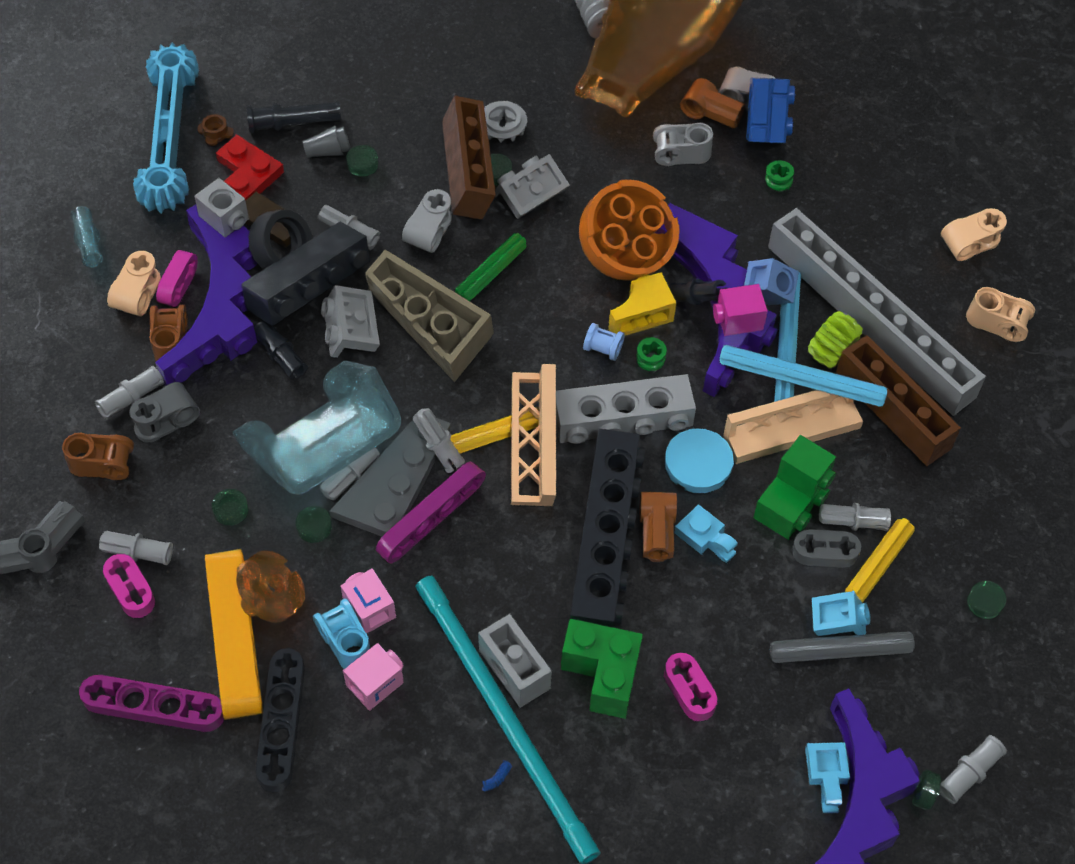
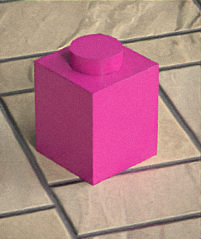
M759 284L720 290L718 303L713 305V314L716 324L721 323L724 336L764 329L768 311Z

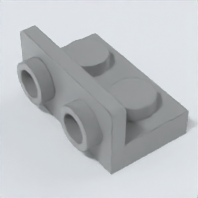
M550 154L542 159L534 156L522 165L524 170L517 174L510 171L497 180L499 185L495 189V198L502 195L516 218L519 219L567 189L570 184Z
M335 285L329 296L324 298L321 306V314L325 317L326 322L325 342L329 344L330 356L338 357L344 348L375 352L380 342L372 291Z

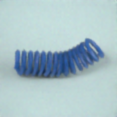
M503 760L494 777L486 780V784L483 780L484 788L482 790L485 792L493 790L496 786L499 787V784L504 782L505 777H507L506 775H508L512 765Z

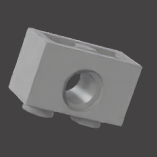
M510 614L478 633L479 652L520 708L551 689V669Z

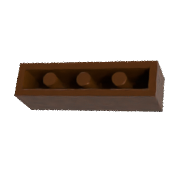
M454 95L442 120L452 214L483 219L496 196L484 102Z
M868 335L842 351L836 374L887 388L888 393L883 406L865 404L926 466L952 449L961 427Z

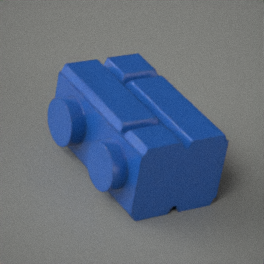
M750 78L746 140L750 142L786 143V136L792 135L793 118L788 117V105L794 104L795 86H790L789 79Z

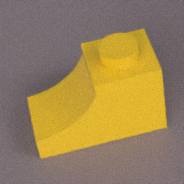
M662 272L631 281L628 300L621 306L610 310L609 331L616 334L621 331L626 336L674 321L676 300Z

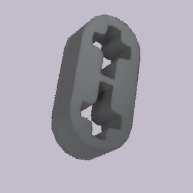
M808 529L796 535L792 546V555L797 562L807 566L845 568L856 563L862 546L857 536L850 532ZM805 542L811 543V547L814 549L813 553L807 552L806 547H804ZM840 544L846 545V549L849 550L848 555L842 554V550L839 549Z

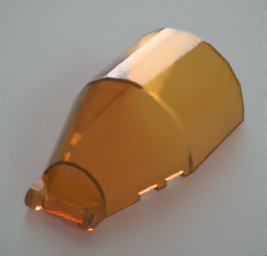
M610 0L607 12L603 13L601 20L603 24L599 38L595 39L587 69L576 85V96L583 99H593L616 109L619 115L624 117L630 116L636 106L714 47L744 0Z

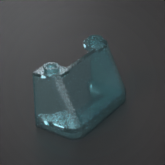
M343 361L332 368L326 374L323 382L325 393L330 401L276 436L266 423L258 420L247 422L232 433L241 448L284 490L292 494L306 493L392 437L399 430L401 425L399 410L375 367Z

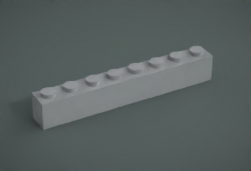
M795 208L773 223L768 248L789 267L798 270L801 278L837 311H841L854 318L863 328L862 333L865 336L868 335L905 373L950 414L954 416L977 398L986 376L800 210Z

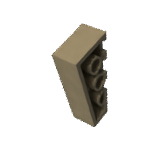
M384 250L365 272L372 295L454 382L494 334L491 314L387 250Z

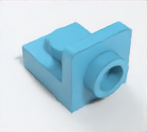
M854 591L812 598L813 630L817 636L853 631L856 635L866 634V625L870 624L869 608L867 603L861 602Z

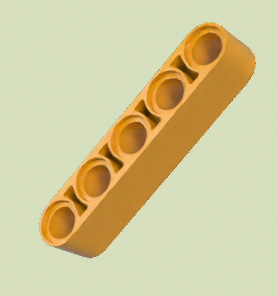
M242 549L206 554L205 564L220 699L224 719L228 720L262 714L261 690Z

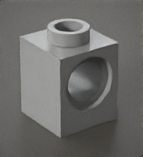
M217 178L194 196L199 217L224 237L234 230L240 229L249 220L245 198L220 178Z

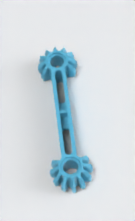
M173 42L169 47L160 45L159 51H150V58L146 60L149 81L153 86H158L151 160L149 168L138 169V177L134 178L133 183L135 195L140 205H145L149 212L157 208L160 214L167 208L175 211V204H184L185 196L188 195L189 186L185 172H183L182 168H176L183 87L186 85L194 86L195 78L199 76V67L193 51L188 50L185 44L176 47ZM172 91L170 110H168L169 92ZM164 142H167V143H166L165 162L162 163V161H163V151H164Z

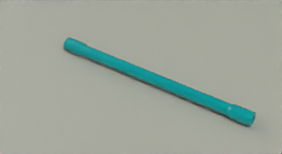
M427 576L421 579L415 588L430 613L437 619L547 803L579 863L587 864L600 855V850L585 825L577 818L452 611L449 600L435 577Z

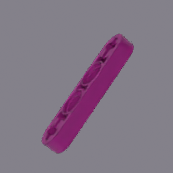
M472 461L465 463L387 531L379 540L376 552L388 563L392 564L399 560L467 500L482 485L486 473Z
M105 675L88 677L83 681L79 689V695L84 706L89 711L98 714L202 732L216 730L224 721L221 701L217 696L210 693ZM99 687H102L105 694L109 695H99L97 701H94L90 693H96ZM140 692L144 695V701L139 707L128 708L124 705V700L130 693ZM111 696H115V697H116V698H115V701H116V704H115V705H114V702H113ZM169 698L178 699L181 702L178 711L171 715L163 714L160 711V706L165 700ZM188 702H191L193 710L188 711ZM207 706H212L215 714H208L206 719H202L198 711H205Z

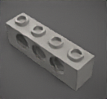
M688 374L556 391V427L559 443L570 442L577 444L589 439H597L599 428L646 435L653 431L666 429L682 430L693 426L696 406ZM652 406H660V407H662V408H661V409H657V408H654V407H652ZM620 410H627L629 413H622ZM593 414L596 417H587L585 415Z

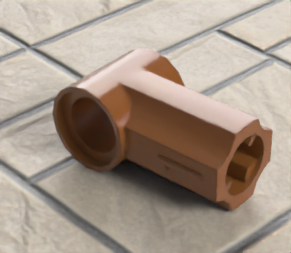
M703 78L696 79L680 102L681 110L688 117L701 119L703 116H706L732 128H737L746 104L717 92L715 85Z
M645 491L640 493L639 520L640 523H643V557L648 558L652 562H663L673 558L674 524L676 523L677 514L676 493Z

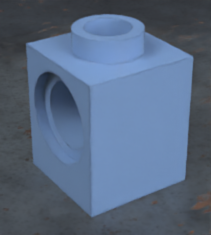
M774 258L749 261L744 286L759 284L765 304L767 305L793 303L799 271Z

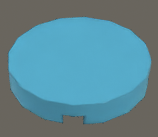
M689 429L680 432L670 441L665 452V470L670 480L676 485L677 483L685 487V490L692 493H708L719 489L730 477L734 465L733 451L728 442L718 433L707 429Z

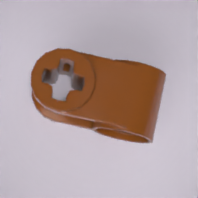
M185 304L179 305L178 308L158 309L157 306L150 307L149 338L155 361H157L174 348L188 331V317Z
M74 433L64 440L62 444L63 454L70 472L75 476L122 480L126 479L129 475L127 461L129 453L134 449V442L130 438L117 434ZM80 453H86L83 456L76 457Z

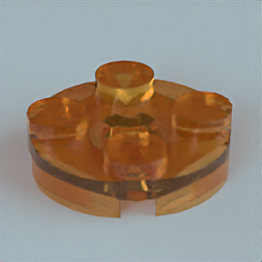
M259 551L246 559L236 569L237 588L242 598L241 607L243 611L249 616L257 615L259 618L273 623H280L290 618L302 606L305 599L304 584L299 573L296 570L291 573L289 568L284 565L288 560L280 554L272 551ZM267 582H268V584H269L270 587H272V588L275 589V592H273V591L268 587Z

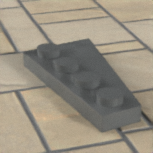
M437 418L444 431L451 432V423ZM413 420L330 510L331 518L382 537L410 512L437 459L434 451L428 450L426 447L427 441Z

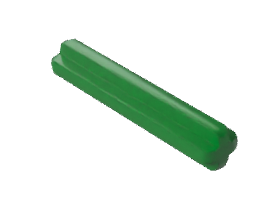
M519 233L512 234L455 288V292L466 300L471 301L526 248V239Z

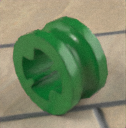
M778 160L771 162L766 169V184L777 191L789 189L793 183L794 168L786 161Z
M654 337L641 340L637 347V364L647 371L660 369L666 360V345L663 341ZM651 351H655L657 353V355H652L651 358L646 356V354L651 353Z

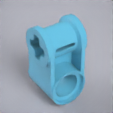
M346 598L340 601L339 606L324 614L316 613L313 615V620L324 641L329 644L344 669L370 649L367 633ZM353 646L361 647L357 652L351 653L346 651Z

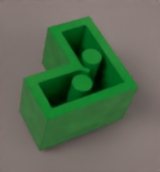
M799 435L782 457L776 478L757 501L753 518L787 540L791 538L796 530L799 532L803 531L812 517V514L809 512L815 505L820 508L830 493L828 487L836 475V472L832 470L836 456L804 436Z
M574 619L569 620L562 650L561 670L595 677L589 711L626 719L643 634Z

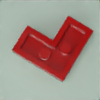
M235 135L216 152L217 161L234 172L224 182L244 197L245 200L255 191L261 194L284 173L282 163L239 135Z

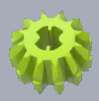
M841 311L834 312L811 339L808 352L820 364L830 369L834 368L839 363L842 351L860 339L863 328L850 315H846Z

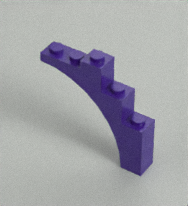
M669 203L668 206L674 219L677 218L679 224V240L673 257L688 269L695 279L703 281L723 280L726 283L725 286H718L716 288L744 286L747 269L734 263L738 255V250L735 249L737 235ZM664 224L654 233H667ZM710 301L712 308L718 301ZM767 310L764 329L761 331L724 336L721 323L717 324L718 348L706 372L703 392L715 397L721 387H728L734 376L735 370H733V367L720 363V354L724 345L759 353L764 345L769 347L777 334L778 329L774 328L777 314Z
M196 204L187 209L186 212L190 229L204 246L211 263L210 286L204 306L191 329L174 348L155 362L157 370L163 377L165 386L174 382H184L193 372L205 364H210L216 360L221 353H224L231 361L237 356L250 351L253 345L257 343L254 324L242 313L248 310L241 284L251 278L246 270H251L257 265L249 249L250 231L243 225L240 229L234 230L224 237L199 217Z
M848 688L835 695L830 707L842 734L848 759L850 779L845 816L837 837L823 857L815 864H870L868 862L864 863L863 860L892 847L900 835L898 831L899 824L894 813L890 809H885V806L913 794L920 782L916 764L910 757L906 758L901 748L889 753L886 752L887 747L883 736L879 731L873 730L867 720L868 715L864 704L859 698L855 699Z

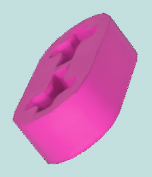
M178 250L174 254L158 284L156 293L158 303L176 307L180 303L197 269L198 259L196 254Z
M116 554L107 559L103 566V573L124 612L133 618L147 616L155 606V599L149 584L135 561L126 554ZM119 567H122L124 571L126 570L128 580L123 582L115 570ZM135 589L143 602L137 605L132 601L129 592Z
M687 653L673 654L668 658L664 670V678L684 713L694 721L708 720L715 712L717 705L715 690L697 661ZM677 665L681 669H689L687 673L689 683L686 682L681 674L674 675ZM693 690L700 700L707 699L704 709L700 705H692L694 700Z

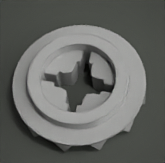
M497 101L484 107L489 140L498 138L501 143L504 139L509 138L511 141H514L517 135H523L524 129L527 126V115L519 105L508 101ZM502 116H505L506 120L504 127L499 126Z

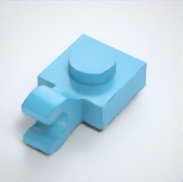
M699 504L675 526V534L700 554L709 548L726 563L736 554L734 548L738 544L737 541L730 535L725 534V525Z
M807 743L805 752L809 784L821 785L822 812L838 813V805H842L839 784H848L850 779L845 743Z

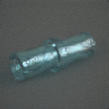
M77 207L78 218L74 210L71 212V219L75 228L73 234L74 241L80 248L82 264L87 267L98 266L97 261L100 264L103 261L98 244L100 240L99 230L94 227L91 210L87 207Z

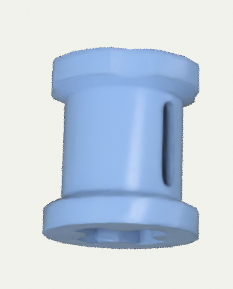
M592 323L588 329L583 350H595L609 355L610 360L615 361L621 351L625 333L619 331L616 334L599 328V325L596 323Z

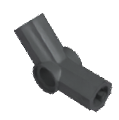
M59 501L36 528L24 531L19 538L0 541V574L26 569L35 573L49 571L57 562L59 550L85 522L83 515L66 501ZM43 548L40 552L31 554L35 549Z

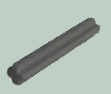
M909 631L782 640L771 642L770 656L772 662L782 663L904 654L913 652L915 641L913 634Z

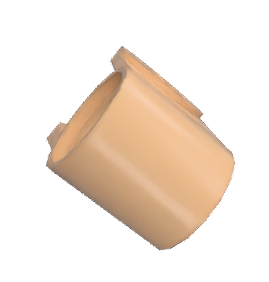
M985 209L971 216L950 222L942 229L941 237L958 261H964L974 255L997 247L1001 240L1000 233L1005 229L1007 219L997 209Z
M136 251L127 258L117 279L109 289L107 303L110 308L137 316H143L146 313L161 280L160 273L155 269V258L151 253Z
M983 287L976 292L967 310L966 318L977 329L996 334L1008 341L1020 342L1027 337V324L1034 316L1035 307L1025 299L1016 298L995 288ZM1020 308H1022L1021 314L1018 313Z

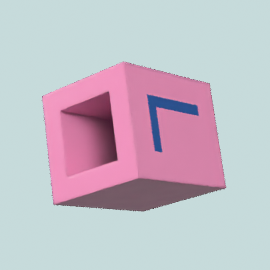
M373 568L365 573L353 574L344 584L340 585L343 599L346 598L349 601L366 633L396 618L394 601Z
M377 643L343 670L345 684L370 711L404 683L402 674L404 666L400 658L392 650L386 652Z

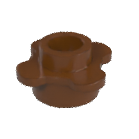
M218 114L205 117L197 127L198 133L204 135L206 144L210 146H215L225 138L229 139L234 135L233 128L228 127L226 119Z

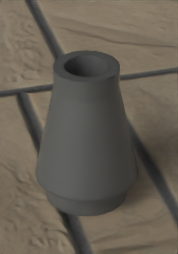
M335 125L310 139L303 140L307 158L344 156V152L351 151L344 126L337 128Z

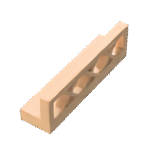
M542 364L540 373L512 372L511 505L553 506L556 497V364ZM519 383H539V394L529 402L519 392ZM519 402L524 406L520 411ZM538 402H539V411L534 407V405H535L536 403H538ZM528 411L539 420V426L530 434L519 425V419ZM519 434L524 438L520 443ZM537 434H539V443L534 439ZM528 443L539 452V458L530 467L519 457V451ZM519 466L524 470V472L520 476ZM538 466H539V476L533 471V470L536 469ZM529 475L539 485V496L519 495V483Z
M815 390L727 415L723 437L733 451L735 464L787 450L799 435L815 442L860 429L863 420L853 399Z

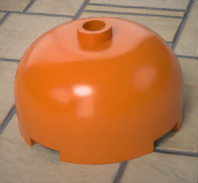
M620 180L601 189L586 205L579 224L580 243L590 263L606 276L624 281H632L651 275L665 265L673 256L679 240L678 219H674L671 209L664 201L666 197L653 186L637 180ZM664 224L667 233H654Z

